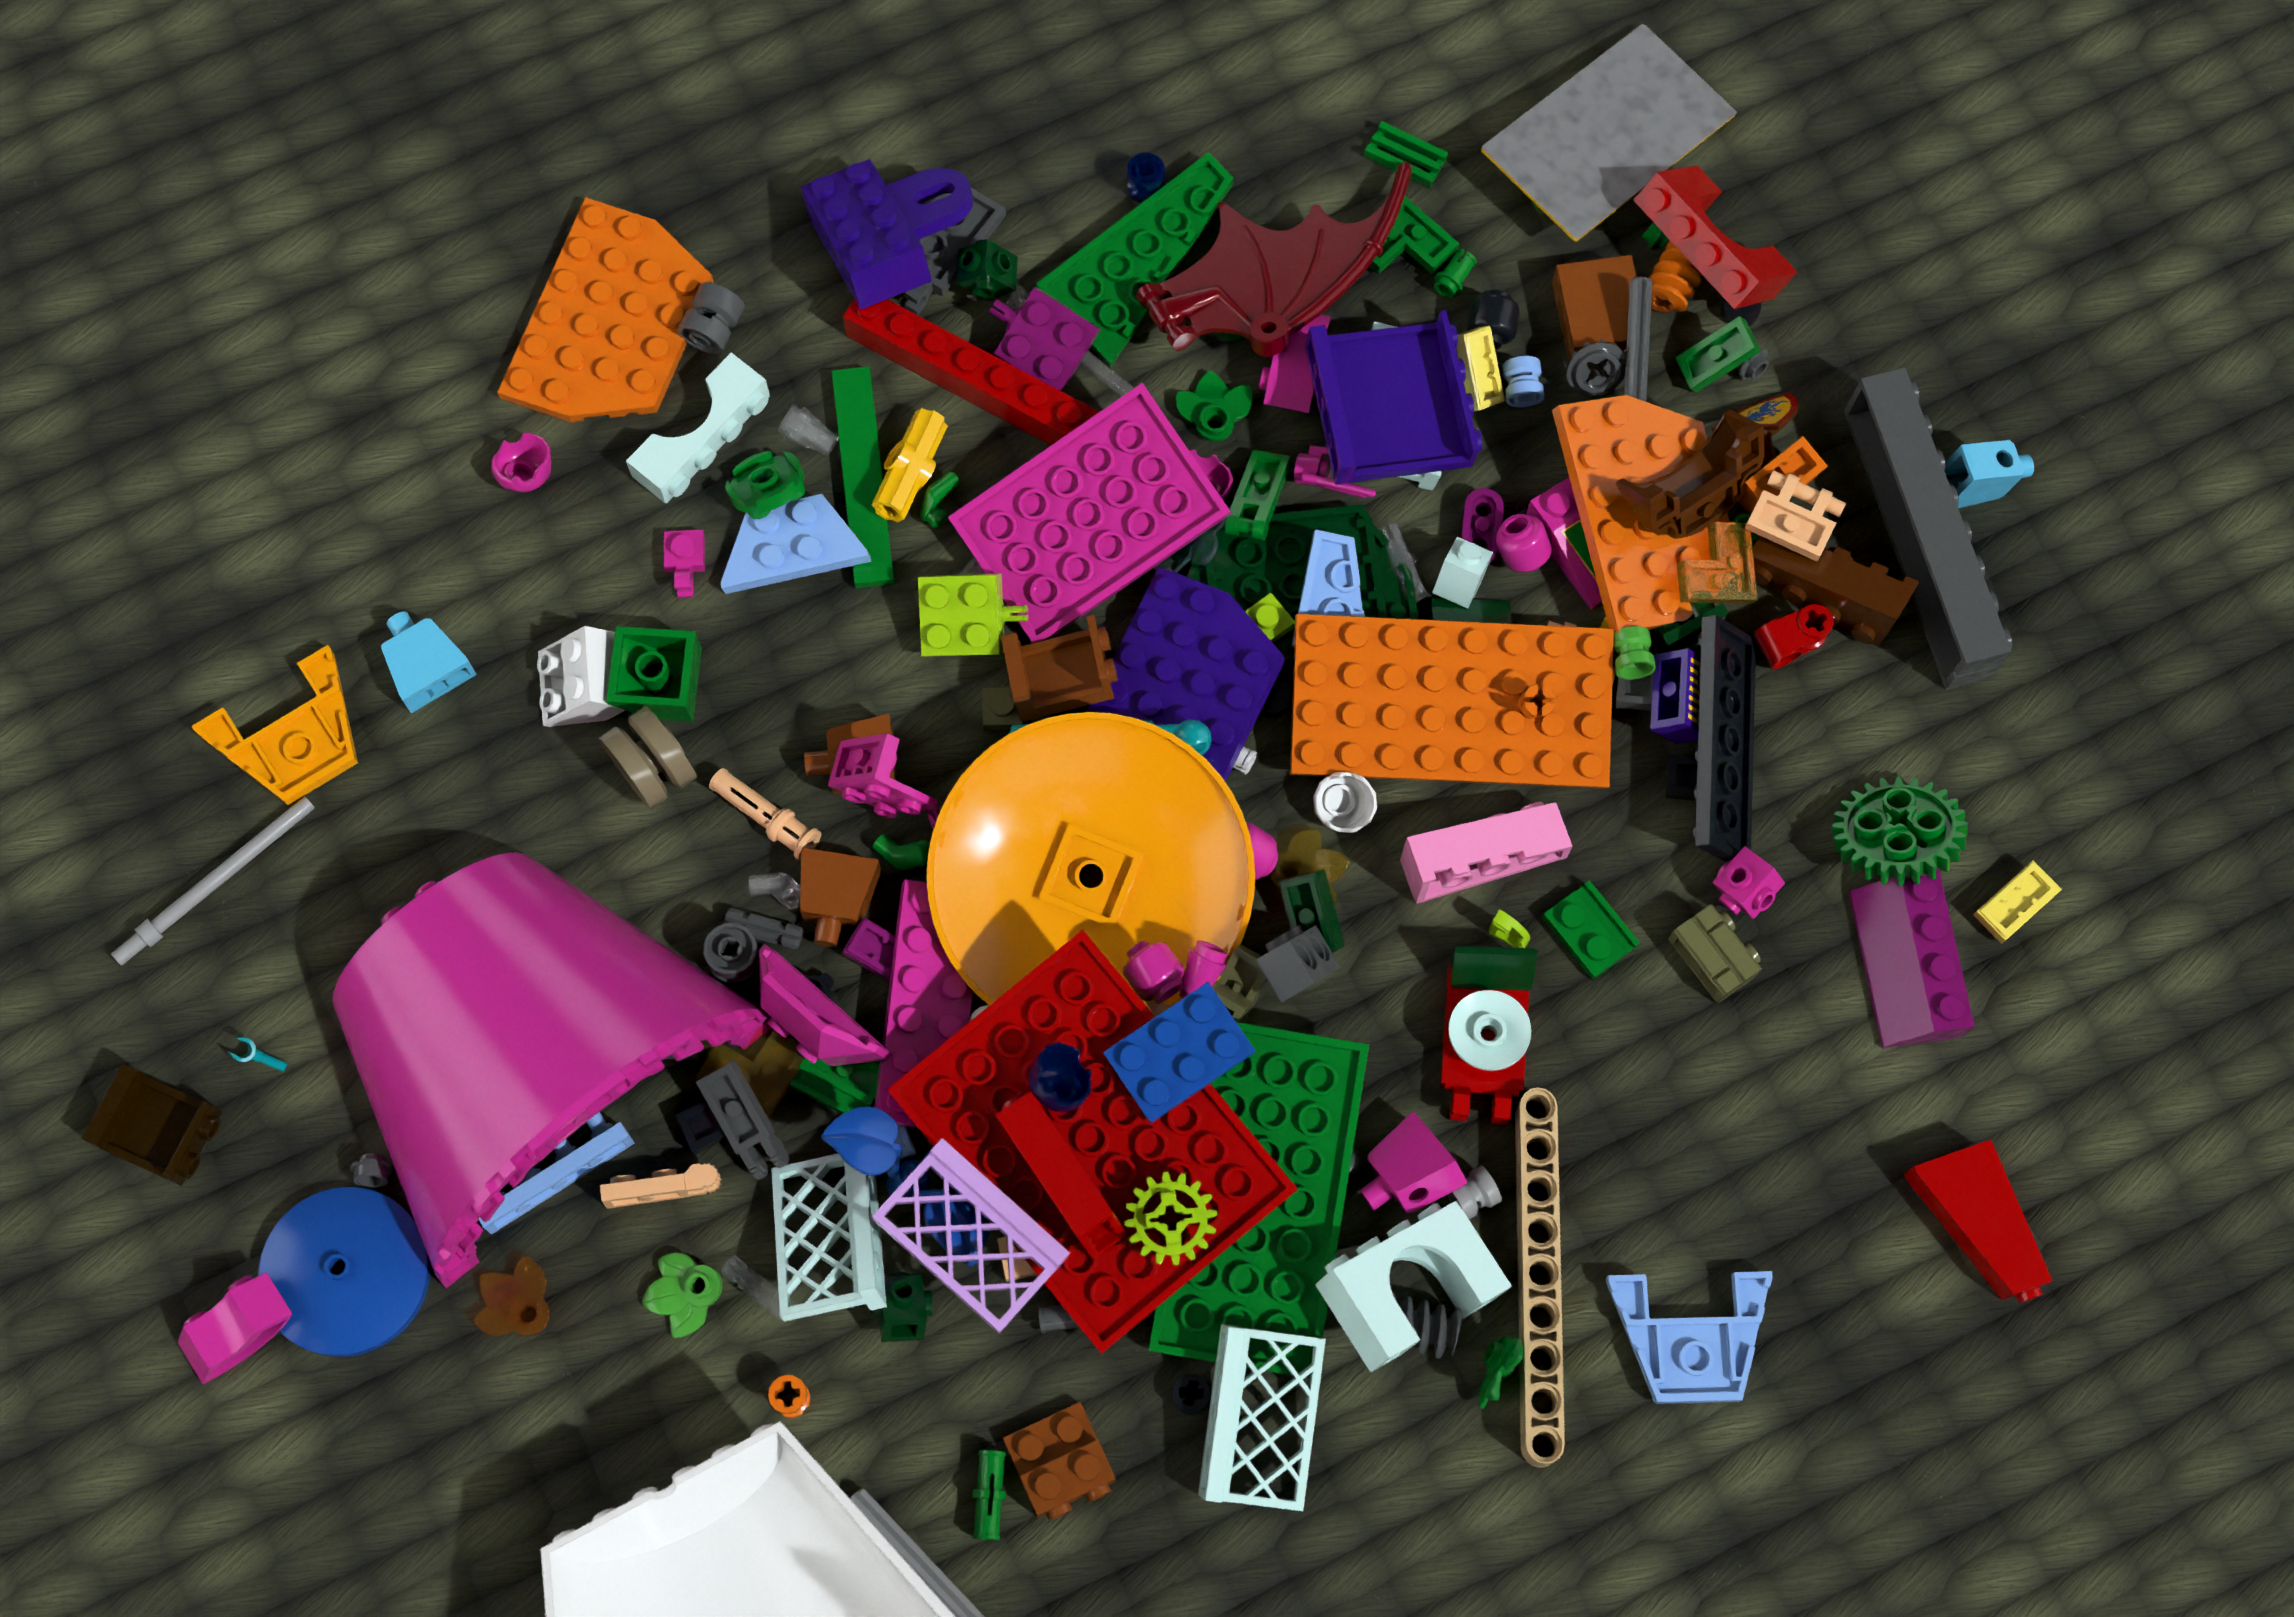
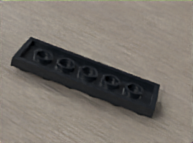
M1711 615L1702 617V630L1698 640L1701 650V664L1697 676L1700 698L1699 708L1696 712L1699 731L1698 746L1695 750V758L1698 765L1697 784L1694 787L1696 822L1693 825V836L1696 847L1727 862L1733 860L1744 846L1751 850L1756 641L1753 637L1721 617Z

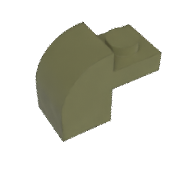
M1242 944L1236 946L1227 963L1228 965L1220 975L1221 977L1212 986L1234 1020L1239 1023H1243L1267 980L1257 962V959L1262 956Z

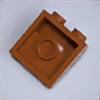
M1081 1402L1003 1438L1038 1518L1047 1515L1049 1521L1055 1520L1071 1512L1072 1507L1070 1503L1086 1496L1088 1503L1112 1492L1109 1485L1115 1483L1116 1478Z

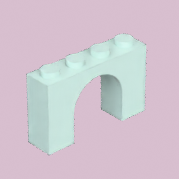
M1457 1201L1444 1208H1441L1439 1203H1435L1417 1215L1420 1221L1413 1225L1410 1224L1408 1219L1399 1223L1387 1232L1389 1238L1383 1242H1380L1378 1237L1370 1239L1356 1249L1358 1255L1350 1260L1346 1254L1336 1258L1324 1267L1328 1274L1315 1284L1370 1373L1399 1357L1420 1341V1338L1392 1294L1389 1274L1393 1261H1411L1428 1269L1438 1279L1455 1307L1461 1309L1462 1318L1491 1303L1512 1287Z

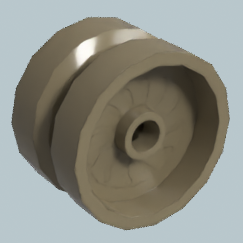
M643 706L628 717L629 727L638 740L636 743L623 729L616 726L600 736L599 741L634 792L648 809L652 810L667 799V789L658 776L660 772L672 786L679 789L696 779L697 775L686 758L683 748L665 724L660 722L647 706Z

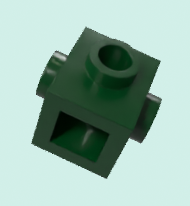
M988 239L978 240L975 244L959 249L957 284L972 292L974 296L983 298L986 301L1015 292L1018 257L997 245L995 241Z
M897 1272L884 1276L887 1307L871 1310L872 1319H879L881 1342L924 1340L927 1316H932L931 1290L924 1291L922 1274L910 1275L905 1272Z

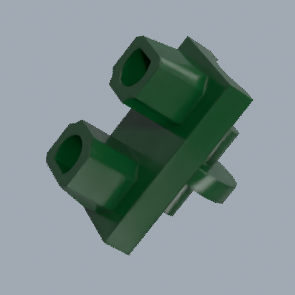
M1704 590L1690 596L1688 600L1694 612L1690 617L1692 620L1684 624L1675 622L1654 628L1659 639L1653 645L1658 654L1688 639L1689 643L1682 646L1680 650L1689 648L1701 656L1698 640L1702 630V617L1711 615L1724 617L1729 613L1725 605L1721 603L1715 606Z

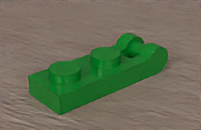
M1258 450L1252 451L1230 507L1232 514L1226 519L1225 533L1227 535L1239 536L1240 533L1251 534L1253 539L1263 541L1266 539L1269 523L1291 467L1290 455ZM1246 514L1255 516V519L1244 517V515Z

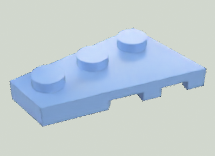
M1315 530L1298 614L1365 617L1362 609L1359 587L1361 584L1354 538ZM1294 630V635H1293V640H1292V646H1291V647H1293V648H1294L1295 630Z

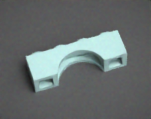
M732 352L705 379L712 398L711 410L705 422L695 431L680 437H663L652 434L626 460L631 476L665 504L673 496H680L687 489L690 479L699 469H706L715 459L716 452L726 441H733L741 432L745 421L752 414H759L768 403L770 394L766 379Z

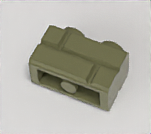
M1711 904L1677 927L1671 933L1668 940L1718 1004L1753 980L1762 968L1758 964L1761 962V959L1756 949L1748 942L1743 944L1733 932L1736 927L1731 917L1724 910L1717 911Z

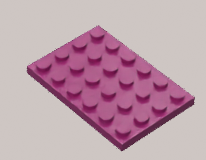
M1141 383L951 514L948 518L984 572L1002 573L1003 600L1007 606H1028V612L1013 614H1028V622L1019 621V624L1032 643L1051 639L1232 513L1147 388Z

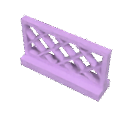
M943 1138L871 1217L873 1221L998 1334L1070 1254L1068 1250ZM929 1168L943 1179L944 1195L919 1197L918 1180ZM913 1186L914 1197H903ZM949 1186L959 1195H949ZM967 1201L975 1208L976 1224L951 1225L950 1202ZM944 1202L945 1226L920 1227L919 1203ZM896 1204H914L915 1227L897 1228L885 1216ZM981 1214L991 1223L981 1224ZM976 1231L977 1255L952 1256L951 1232ZM982 1231H1001L1007 1237V1253L983 1254ZM946 1232L947 1256L929 1257L921 1250V1233ZM905 1234H915L916 1244ZM1013 1243L1023 1252L1013 1253ZM1031 1258L1044 1270L1034 1282L1015 1283L1014 1259ZM1008 1260L1009 1283L984 1285L983 1261ZM978 1261L979 1285L961 1286L953 1279V1262ZM937 1263H947L948 1273ZM1027 1289L1016 1301L1015 1290ZM1010 1290V1309L1000 1320L986 1308L985 1291ZM979 1291L980 1302L977 1299H975L969 1292Z

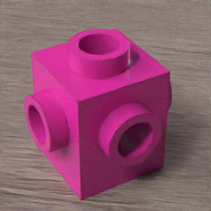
M1744 846L1733 860L1727 861L1720 868L1713 884L1722 894L1718 900L1735 915L1743 911L1754 919L1760 912L1765 911L1771 906L1776 893L1785 882L1774 867Z

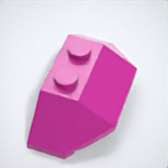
M766 944L759 949L760 1007L771 1016L767 1023L784 1038L791 1034L800 1042L796 1046V1050L813 1064L819 1059L830 1066L885 1061L891 1057L892 1053L783 956Z

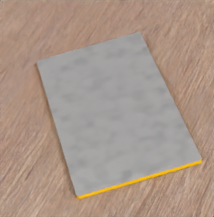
M1642 24L1485 143L1481 148V152L1573 241H1578L1638 194L1657 172L1668 170L1736 115V110L1646 25Z

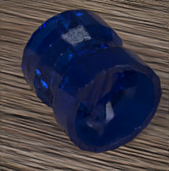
M1145 152L1137 154L1130 159L1127 170V191L1135 202H1144L1164 186L1165 166L1163 161L1157 155Z

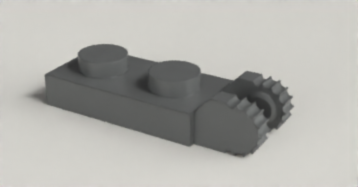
M736 1060L696 1082L736 1155L740 1154L754 1178L760 1180L769 1174L768 1166L763 1160L762 1154L753 1146L759 1142L776 1167L782 1168L789 1163L790 1158L788 1157L787 1150H785L781 1139L774 1135L776 1132Z

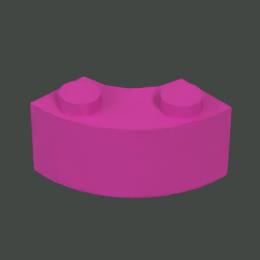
M1321 314L1301 330L1290 335L1289 346L1286 351L1273 356L1271 368L1263 367L1259 385L1260 390L1266 391L1263 404L1309 413L1315 390L1305 342L1309 328L1312 326L1325 325L1328 332L1331 316Z
M267 1272L255 1278L248 1275L237 1280L228 1288L229 1291L224 1298L208 1312L201 1311L185 1321L177 1343L202 1384L215 1379L251 1356L269 1342L291 1318L292 1313Z

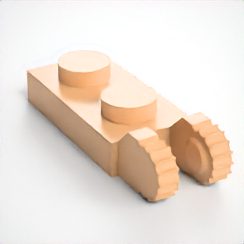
M700 1163L692 1164L682 1174H677L676 1169L658 1170L652 1172V1178L636 1180L635 1175H620L610 1178V1184L600 1185L601 1202L609 1209L705 1195L707 1192L711 1194V1192H716L715 1190L719 1189L722 1179L720 1174L717 1173V1168L715 1169L714 1165H710V1163H704L703 1165H700Z

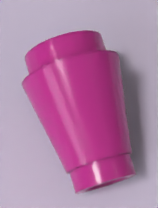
M1198 940L1195 947L1189 949L1182 979L1183 986L1178 995L1184 998L1207 982L1213 986L1228 965L1225 962L1228 953L1212 943Z

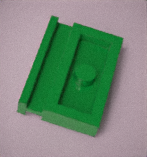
M1590 880L1542 916L1545 923L1592 981L1640 945L1638 939Z
M804 1057L796 1075L789 1084L790 1087L844 1114L856 1108L874 1106L880 1064L877 1062L830 1066L819 1059L813 1064Z

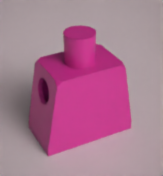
M1412 1112L1368 1154L1367 1160L1377 1178L1360 1189L1359 1192L1373 1211L1393 1197L1406 1213H1414L1459 1189L1468 1182L1453 1156L1417 1114Z

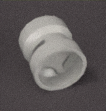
M1482 1165L1469 1172V1176L1466 1178L1467 1184L1447 1194L1451 1203L1454 1201L1458 1202L1468 1219L1477 1215L1479 1207L1486 1206L1491 1208L1502 1201L1496 1183Z

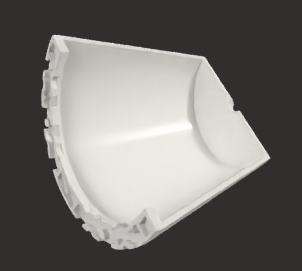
M781 1422L766 1424L757 1428L750 1438L736 1445H727L719 1448L705 1462L697 1466H688L678 1470L672 1476L673 1483L661 1491H658L656 1487L640 1490L626 1504L618 1508H609L599 1512L593 1517L592 1522L577 1530H566L554 1537L552 1543L541 1548L546 1617H955Z

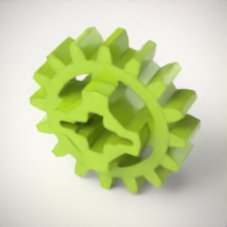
M1163 1172L1162 1183L1156 1184L1155 1180L1148 1177L1146 1180L1149 1189L1144 1192L1141 1189L1135 1188L1133 1192L1139 1199L1138 1203H1127L1126 1205L1127 1210L1135 1213L1133 1219L1125 1221V1227L1136 1228L1137 1231L1129 1239L1131 1244L1142 1241L1145 1245L1142 1248L1141 1255L1144 1257L1151 1251L1156 1252L1157 1264H1161L1165 1255L1171 1256L1174 1266L1179 1265L1180 1254L1183 1253L1191 1261L1194 1260L1195 1253L1193 1248L1196 1245L1205 1250L1209 1246L1202 1238L1204 1233L1215 1234L1216 1232L1213 1226L1207 1224V1219L1217 1216V1211L1206 1210L1205 1204L1212 1199L1211 1194L1200 1197L1197 1192L1201 1182L1196 1181L1190 1187L1185 1185L1186 1174L1184 1173L1180 1174L1177 1182H1171L1168 1172ZM1175 1190L1181 1191L1192 1198L1197 1208H1186L1176 1200ZM1160 1192L1161 1203L1153 1213L1142 1214L1148 1200ZM1166 1207H1174L1176 1214L1192 1216V1218H1185L1183 1221L1178 1222L1174 1231H1168L1167 1224L1150 1222L1151 1219H1158V1216L1165 1215ZM1200 1223L1195 1236L1182 1246L1181 1233L1188 1225ZM1156 1229L1164 1235L1166 1247L1154 1243L1144 1230Z

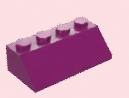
M1936 869V879L1934 880L1925 874L1920 875L1919 885H1916L1911 877L1905 878L1903 886H1898L1896 878H1890L1885 885H1881V881L1851 890L1849 898L1882 1049L1962 1038L1975 1025L1940 870Z

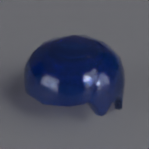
M1061 1042L1047 1045L1031 1065L1028 1077L1030 1089L1036 1099L1051 1111L1069 1112L1078 1109L1091 1094L1090 1078L1092 1071L1083 1068L1079 1061L1080 1051L1076 1047Z

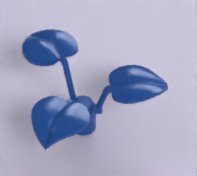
M860 1107L840 1115L821 1135V1139L832 1146L842 1159L856 1171L870 1176H877L888 1171L886 1190L889 1196L930 1154L929 1151L920 1161L909 1159L900 1165L902 1147L894 1142L898 1134V1126L890 1115L874 1107ZM927 1170L918 1180L919 1197L944 1195V1189L924 1190L930 1179L929 1170ZM913 1186L903 1197H914ZM955 1191V1192H954L953 1194H951V1195H959V1194ZM967 1201L950 1202L951 1225L976 1224L975 1208ZM944 1202L926 1203L924 1206L926 1226H945ZM981 1214V1224L991 1223ZM991 1230L982 1231V1249L989 1238ZM976 1231L951 1232L952 1256L977 1255ZM946 1232L931 1233L934 1239L947 1251ZM969 1261L962 1263L972 1267L978 1261Z

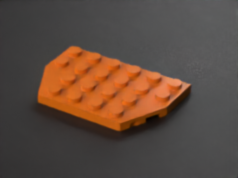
M585 197L497 392L499 398L568 422L584 421L586 417L604 415L616 418L624 417L630 413L638 415L657 413L687 345L685 339L677 333V328L686 311L694 309L692 307V300L700 285L704 282L714 283L712 275L656 220Z
M1628 395L1558 405L1552 410L1609 629H1614V632L1620 633V629L1631 626H1641L1649 630L1670 623L1686 621L1694 614L1688 600L1690 596L1704 590L1711 599L1743 571L1735 539L1732 535L1728 513L1717 522L1707 526L1703 531L1692 536L1677 539L1662 534L1658 536L1644 528L1616 486V482L1621 478L1633 483L1650 482L1678 469L1707 441L1703 422Z

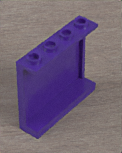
M1446 310L1440 311L1435 323L1330 336L1327 335L1325 325L1309 328L1305 349L1335 485L1473 466L1478 452L1482 451V435L1479 428H1474L1473 425L1474 402L1472 395L1465 391L1463 383L1466 379L1465 364L1462 358L1458 359L1455 349L1458 343L1457 330L1454 324L1449 323Z

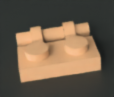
M1773 470L1767 485L1780 490V494L1776 496L1763 490L1745 529L1818 562L1836 525V522L1822 515L1826 511L1840 517L1846 503L1832 497L1833 492L1824 488L1821 491L1799 482L1800 477L1791 473L1785 476ZM1793 496L1813 505L1812 510L1809 511L1790 502L1791 497Z

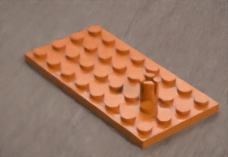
M1296 614L1290 775L1330 776L1335 772H1350L1361 775L1364 778L1607 789L1610 787L1614 629Z

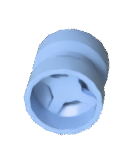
M1518 356L1503 363V378L1508 382V386L1505 389L1508 405L1528 407L1544 400V388L1538 379L1542 372L1541 363L1538 358L1534 356Z

